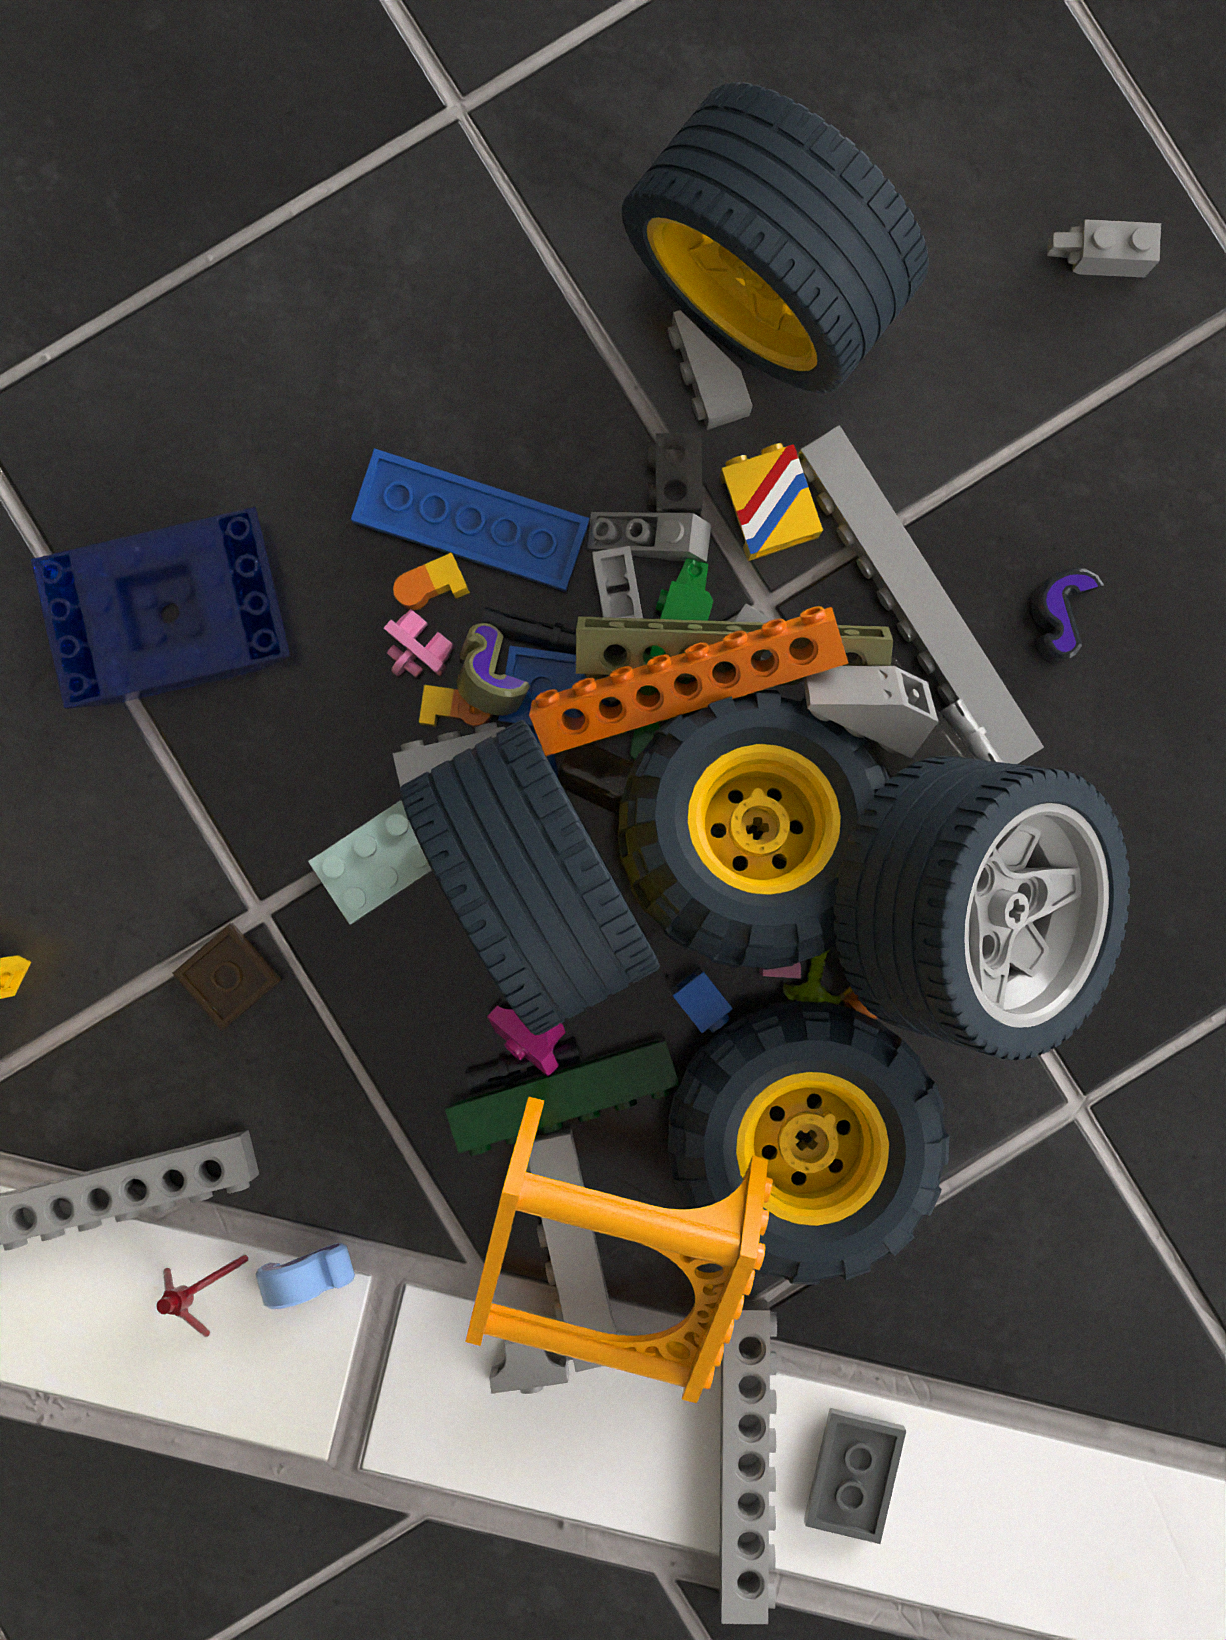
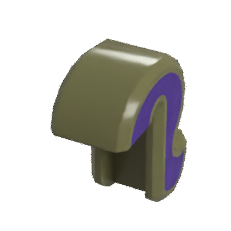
M477 623L469 629L459 654L460 659L465 660L456 681L458 692L469 705L485 713L508 715L517 712L523 703L530 685L528 682L505 674H494L503 635L491 624Z

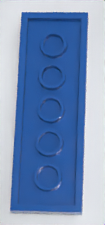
M375 448L351 517V521L355 524L447 554L452 553L453 556L567 592L590 519Z

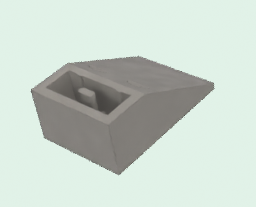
M839 666L803 677L807 709L815 717L823 721L832 720L844 726L849 733L856 737L863 738L865 736L870 738L892 754L899 752L912 758L938 723L928 682L898 667Z

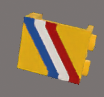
M782 443L774 444L761 450L762 455L747 459L746 455H741L728 460L725 463L726 467L721 468L719 478L721 484L726 483L745 539L743 549L747 561L817 539L823 531L794 444L783 447Z

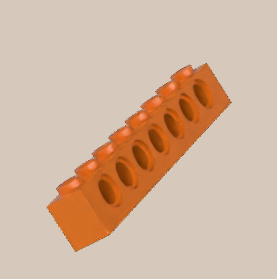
M820 606L812 607L803 611L800 617L787 621L784 619H774L763 624L762 629L749 633L736 631L726 635L723 641L714 644H694L688 647L685 653L672 657L667 654L659 655L650 659L647 665L634 669L630 666L621 667L612 671L608 677L599 680L586 678L576 682L572 688L558 692L552 689L540 693L536 696L535 700H532L529 716L545 756L702 709L710 703L731 696L733 699L849 664L832 607L826 609ZM800 637L810 640L808 646L803 649H795L790 646L792 641ZM764 649L772 653L764 661L752 658V655L758 650ZM723 661L734 665L730 671L724 673L714 669L717 663ZM684 673L691 674L696 678L689 684H682L676 680L679 675ZM645 685H651L658 689L655 694L650 696L643 695L638 690ZM606 697H614L621 703L615 707H608L601 701ZM574 708L580 710L584 715L579 718H571L565 714V711Z

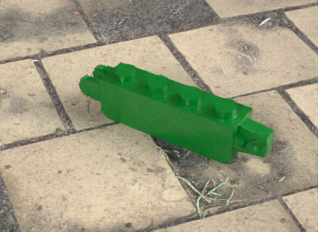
M690 558L686 559L676 582H671L669 591L661 590L655 610L662 613L660 619L708 621L713 605L711 595L708 591H705L708 564ZM653 645L648 647L651 649L649 656L652 657L662 655L665 652L659 646ZM684 677L683 680L678 682L689 684L690 678ZM645 685L639 689L641 694L647 696L653 695L658 691L657 688L651 685ZM658 722L630 730L634 732L631 741L632 747L629 749L630 759L632 758L635 761L638 754L642 753L655 732L659 729Z

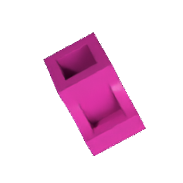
M497 1006L487 1016L494 1031L507 1041L504 1044L506 1049L518 1060H521L523 1057L527 1058L548 1077L559 1066L553 1055V1049L558 1040L566 1033L562 1023L541 1035H534L521 1022L513 1009H503Z

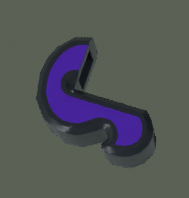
M1082 568L1063 570L1040 583L1031 597V613L1035 622L1048 632L1037 638L1036 642L1039 653L1046 660L1054 663L1063 662L1075 656L1082 647L1069 598L1089 593L1102 587L1104 584L1097 574Z

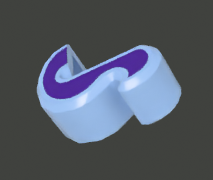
M343 1243L326 1246L282 1265L269 1262L261 1266L255 1274L264 1306L270 1309H283L307 1302L324 1291L346 1286L355 1277L347 1245Z

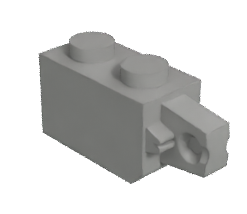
M1085 219L1081 226L1071 227L1069 232H1054L1051 238L1048 239L1047 256L1068 258V263L1073 264V272L1077 274L1145 278L1160 261L1161 223Z

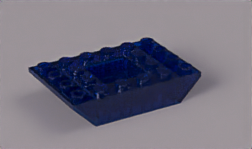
M255 507L31 559L65 709L111 705L259 671L290 657L259 517ZM170 603L176 604L179 608L178 618L172 623H164L161 618L163 607Z

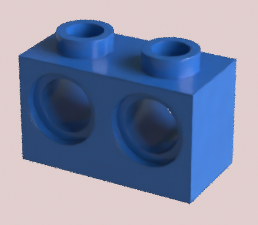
M700 967L670 990L673 997L701 1033L708 1028L713 1033L730 1020L727 1013L733 1008Z

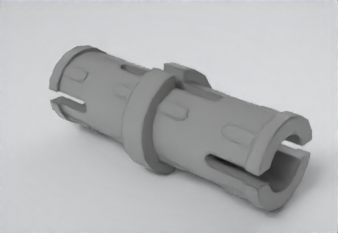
M962 698L940 712L959 738L957 742L961 749L965 747L972 759L1003 762L984 735L987 733L984 726H978L963 703Z

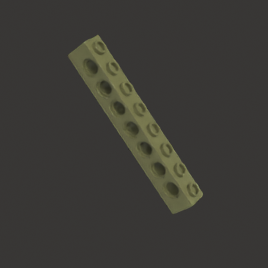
M578 616L576 628V674H584V676L594 679L605 678L612 671L621 667L630 666L634 669L647 665V662L654 658L645 653V649L649 646H659L665 651L662 655L667 654L672 657L682 654L688 647L694 644H714L723 641L726 635L736 631L749 633L762 629L761 627L765 623ZM837 625L845 653L854 652L858 654L855 661L842 666H891L893 638L889 627ZM800 637L792 641L790 646L795 649H803L808 646L810 640ZM618 644L624 647L626 651L621 655H611L606 651V648L609 645ZM762 649L756 651L752 655V658L758 661H764L765 659H763L761 656L767 650ZM723 661L717 663L714 669L724 673L730 671L734 665ZM684 673L679 675L676 678V680L681 681L684 679V677H695L691 674ZM803 678L783 683V685H798L800 681H803Z

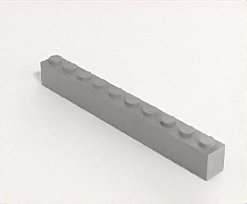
M840 425L802 448L798 458L807 484L812 482L819 493L816 496L819 506L826 515L832 514L839 527L836 530L840 539L847 547L852 546L859 558L856 561L859 569L867 579L872 577L879 588L877 596L881 604L888 611L892 609L900 621L897 623L900 634L908 643L912 641L920 653L917 655V659L927 674L933 673L940 684L937 690L945 704L950 706L962 698L963 703L978 726H984L987 733L984 735L1004 763L1018 764L1044 748Z

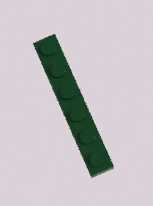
M663 1037L553 1071L549 1077L543 1074L514 1083L513 1086L506 1088L504 1086L449 1103L445 1111L458 1154L468 1151L470 1156H474L491 1150V1143L504 1139L506 1145L516 1143L528 1097L544 1100L537 1129L541 1128L543 1133H549L563 1128V1121L578 1117L579 1122H584L599 1117L601 1115L600 1110L614 1106L615 1110L619 1111L635 1106L637 1104L636 1099L651 1094L652 1099L671 1095L674 1093L672 1087L679 1086V1082L666 1039Z

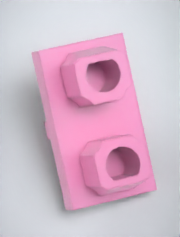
M409 610L396 623L390 620L384 627L392 637L407 648L404 653L395 645L388 650L387 654L396 661L391 672L399 676L407 670L414 677H417L423 670L414 662L417 657L441 676L447 669L444 663L455 646L437 632L426 647H423L415 639L428 624L413 610Z

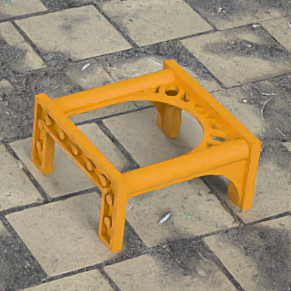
M528 1097L502 1190L465 1342L481 1346L483 1334L681 1386L683 1387L682 1400L697 1403L703 1388L710 1389L715 1366L719 1367L722 1360L724 1343L729 1344L734 1319L739 1320L741 1316L744 1295L749 1296L755 1275V1270L753 1269L760 1270L763 1263L765 1244L759 1243L760 1235L763 1236L765 1234L769 1219V1211L763 1209V1203L768 1202L773 1183L772 1178L766 1177L768 1159L752 1156L741 1185L728 1197L710 1206L677 1210L641 1203L526 1172L544 1105V1100ZM515 1211L641 1243L662 1253L683 1270L692 1284L695 1293V1304L691 1312L680 1323L667 1330L647 1335L627 1336L599 1332L492 1303ZM708 1263L717 1264L722 1267L721 1270L711 1273L702 1272L696 1268Z

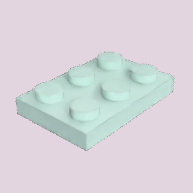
M401 800L308 861L349 924H353L432 871L413 832Z

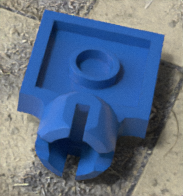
M509 646L505 675L528 682L530 688L517 712L499 715L498 721L514 724L519 720H524L528 726L534 727L529 713L532 700H535L537 695L552 689L558 692L572 688L576 682L588 678L584 674H576V655ZM603 699L601 701L604 705L608 707H612L613 705L610 704L609 700ZM574 708L565 711V714L571 718H579L584 715L580 710Z

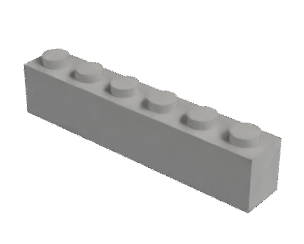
M569 1128L535 1136L526 1172L584 1187L572 1129ZM542 1218L543 1224L537 1225V1232L541 1248L548 1247L551 1261L545 1262L549 1285L556 1284L559 1299L554 1300L557 1320L617 1335L595 1232ZM565 1356L566 1361L573 1360L575 1372L602 1366Z

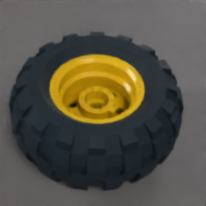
M764 689L734 699L731 696L710 703L705 708L670 718L655 732L642 753L638 754L627 777L619 809L618 844L621 864L624 865L631 883V891L643 911L651 915L665 931L664 934L685 950L687 948L710 958L713 963L737 969L739 967H759L768 970L789 967L815 956L818 957L836 946L835 939L838 937L834 932V921H836L834 903L837 901L835 888L839 884L838 871L844 861L842 856L845 848L848 849V839L851 832L856 829L855 824L858 818L865 813L864 808L870 800L875 799L874 795L881 787L884 788L885 783L890 779L885 766L877 765L869 753L867 747L870 743L864 737L859 738L852 735L844 726L832 720L823 721L815 717L807 709L806 697L802 701L781 697L778 690ZM768 790H778L781 794V800L777 802L773 798L768 797ZM731 791H739L742 793V801L740 803H732L728 799V794ZM790 822H800L803 832L798 835L793 834L790 831ZM715 825L726 831V834L721 838H715L711 834V827ZM752 825L757 826V831H763L759 840H754L753 834H747ZM737 856L746 858L747 868L743 871H737L733 867V860ZM775 856L786 861L785 868L776 869L772 864L773 857Z
M790 1000L771 1003L768 1007L749 1014H742L721 1027V1031L705 1046H701L687 1065L678 1090L674 1093L670 1109L667 1146L673 1180L682 1205L686 1209H696L710 1206L725 1199L741 1185L752 1156L766 1159L762 1156V1148L766 1145H772L777 1151L768 1159L766 1177L772 1178L773 1183L767 1203H763V1209L769 1211V1219L765 1234L763 1236L760 1235L759 1243L765 1244V1254L760 1270L753 1269L755 1274L761 1277L772 1275L789 1280L790 1284L818 1285L820 1280L843 1277L846 1281L870 1272V1266L886 1255L892 1253L896 1256L915 1238L912 1235L913 1231L924 1215L927 1214L929 1216L932 1214L942 1191L939 1184L943 1165L948 1164L949 1135L945 1130L942 1113L945 1107L937 1085L922 1065L921 1058L901 1037L879 1021L850 1007L826 1001ZM810 1094H818L821 1101L813 1109L809 1108L807 1105L808 1096ZM774 1106H780L785 1112L783 1119L780 1121L770 1118L769 1112ZM841 1120H847L850 1123V1130L844 1135L839 1134L836 1130V1126ZM800 1130L804 1133L812 1130L809 1133L812 1137L811 1142L807 1144L805 1141H801L797 1144L800 1141L796 1136ZM834 1159H840L843 1164L841 1170L836 1173L831 1172L828 1166ZM797 1171L806 1175L805 1182L800 1185H796L791 1181L792 1174Z

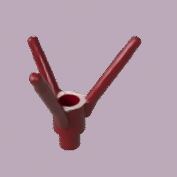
M243 1255L190 1287L181 1285L175 1288L173 1286L171 1269L165 1268L163 1270L165 1290L162 1298L156 1305L158 1312L163 1315L170 1314L180 1317L204 1337H208L210 1330L188 1312V1308L193 1303L194 1294L246 1263L249 1259L248 1256Z

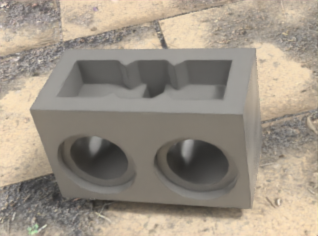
M630 546L592 552L602 616L643 619Z

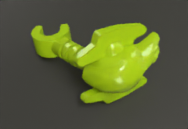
M830 949L810 960L811 965H809L810 972L807 975V982L801 985H783V992L788 999L808 1002L826 1001L840 1005V996L831 995L820 983L823 977L822 973L824 972L823 967H825L826 963L824 961Z

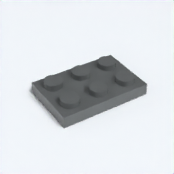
M833 1408L829 1409L804 1517L806 1527L881 1544L906 1435L904 1425Z

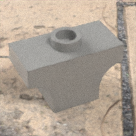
M505 1340L506 1358L500 1364L492 1366L489 1377L491 1394L520 1390L523 1394H532L541 1391L543 1386L568 1383L569 1366L565 1356Z

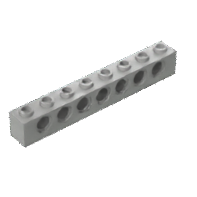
M249 1130L0 1193V1245H3L4 1251L12 1250L28 1244L27 1239L40 1235L41 1241H47L64 1235V1229L78 1226L79 1232L86 1231L102 1225V1219L115 1216L116 1222H121L137 1217L139 1215L138 1210L152 1207L153 1212H160L175 1207L176 1200L189 1197L190 1203H195L213 1197L212 1191L226 1188L227 1193H234L250 1187L249 1182L259 1175ZM207 1160H214L219 1163L222 1171L220 1177H214L208 1173L206 1169ZM171 1169L182 1173L184 1177L183 1186H176L171 1182L169 1176ZM134 1179L144 1182L147 1188L146 1196H141L134 1191ZM97 1188L107 1192L109 1196L108 1205H103L97 1200ZM60 1198L70 1202L72 1206L71 1215L61 1210L59 1205ZM23 1208H28L34 1214V1224H30L24 1219Z
M744 1300L739 1320L734 1319L729 1344L724 1343L721 1360L719 1610L721 1624H768V1609H775L774 1583H768L769 1570H775L776 1565L775 1545L769 1544V1531H775L776 1529L775 1506H769V1492L776 1491L775 1467H769V1453H776L775 1428H769L770 1414H776L777 1409L776 1390H770V1375H776L777 1373L776 1351H770V1337L777 1336L776 1313H770L767 1300ZM745 1337L757 1338L759 1343L753 1350L746 1351L739 1347L740 1342ZM751 1375L759 1379L753 1388L745 1389L739 1386L740 1380L745 1376ZM750 1414L758 1417L756 1424L751 1427H743L739 1424L740 1419L745 1415ZM745 1454H754L758 1457L756 1462L749 1466L739 1463V1459ZM745 1493L757 1495L756 1500L750 1504H743L738 1501ZM745 1532H753L757 1535L753 1541L748 1543L739 1540V1537ZM746 1571L756 1573V1576L750 1581H743L738 1578Z

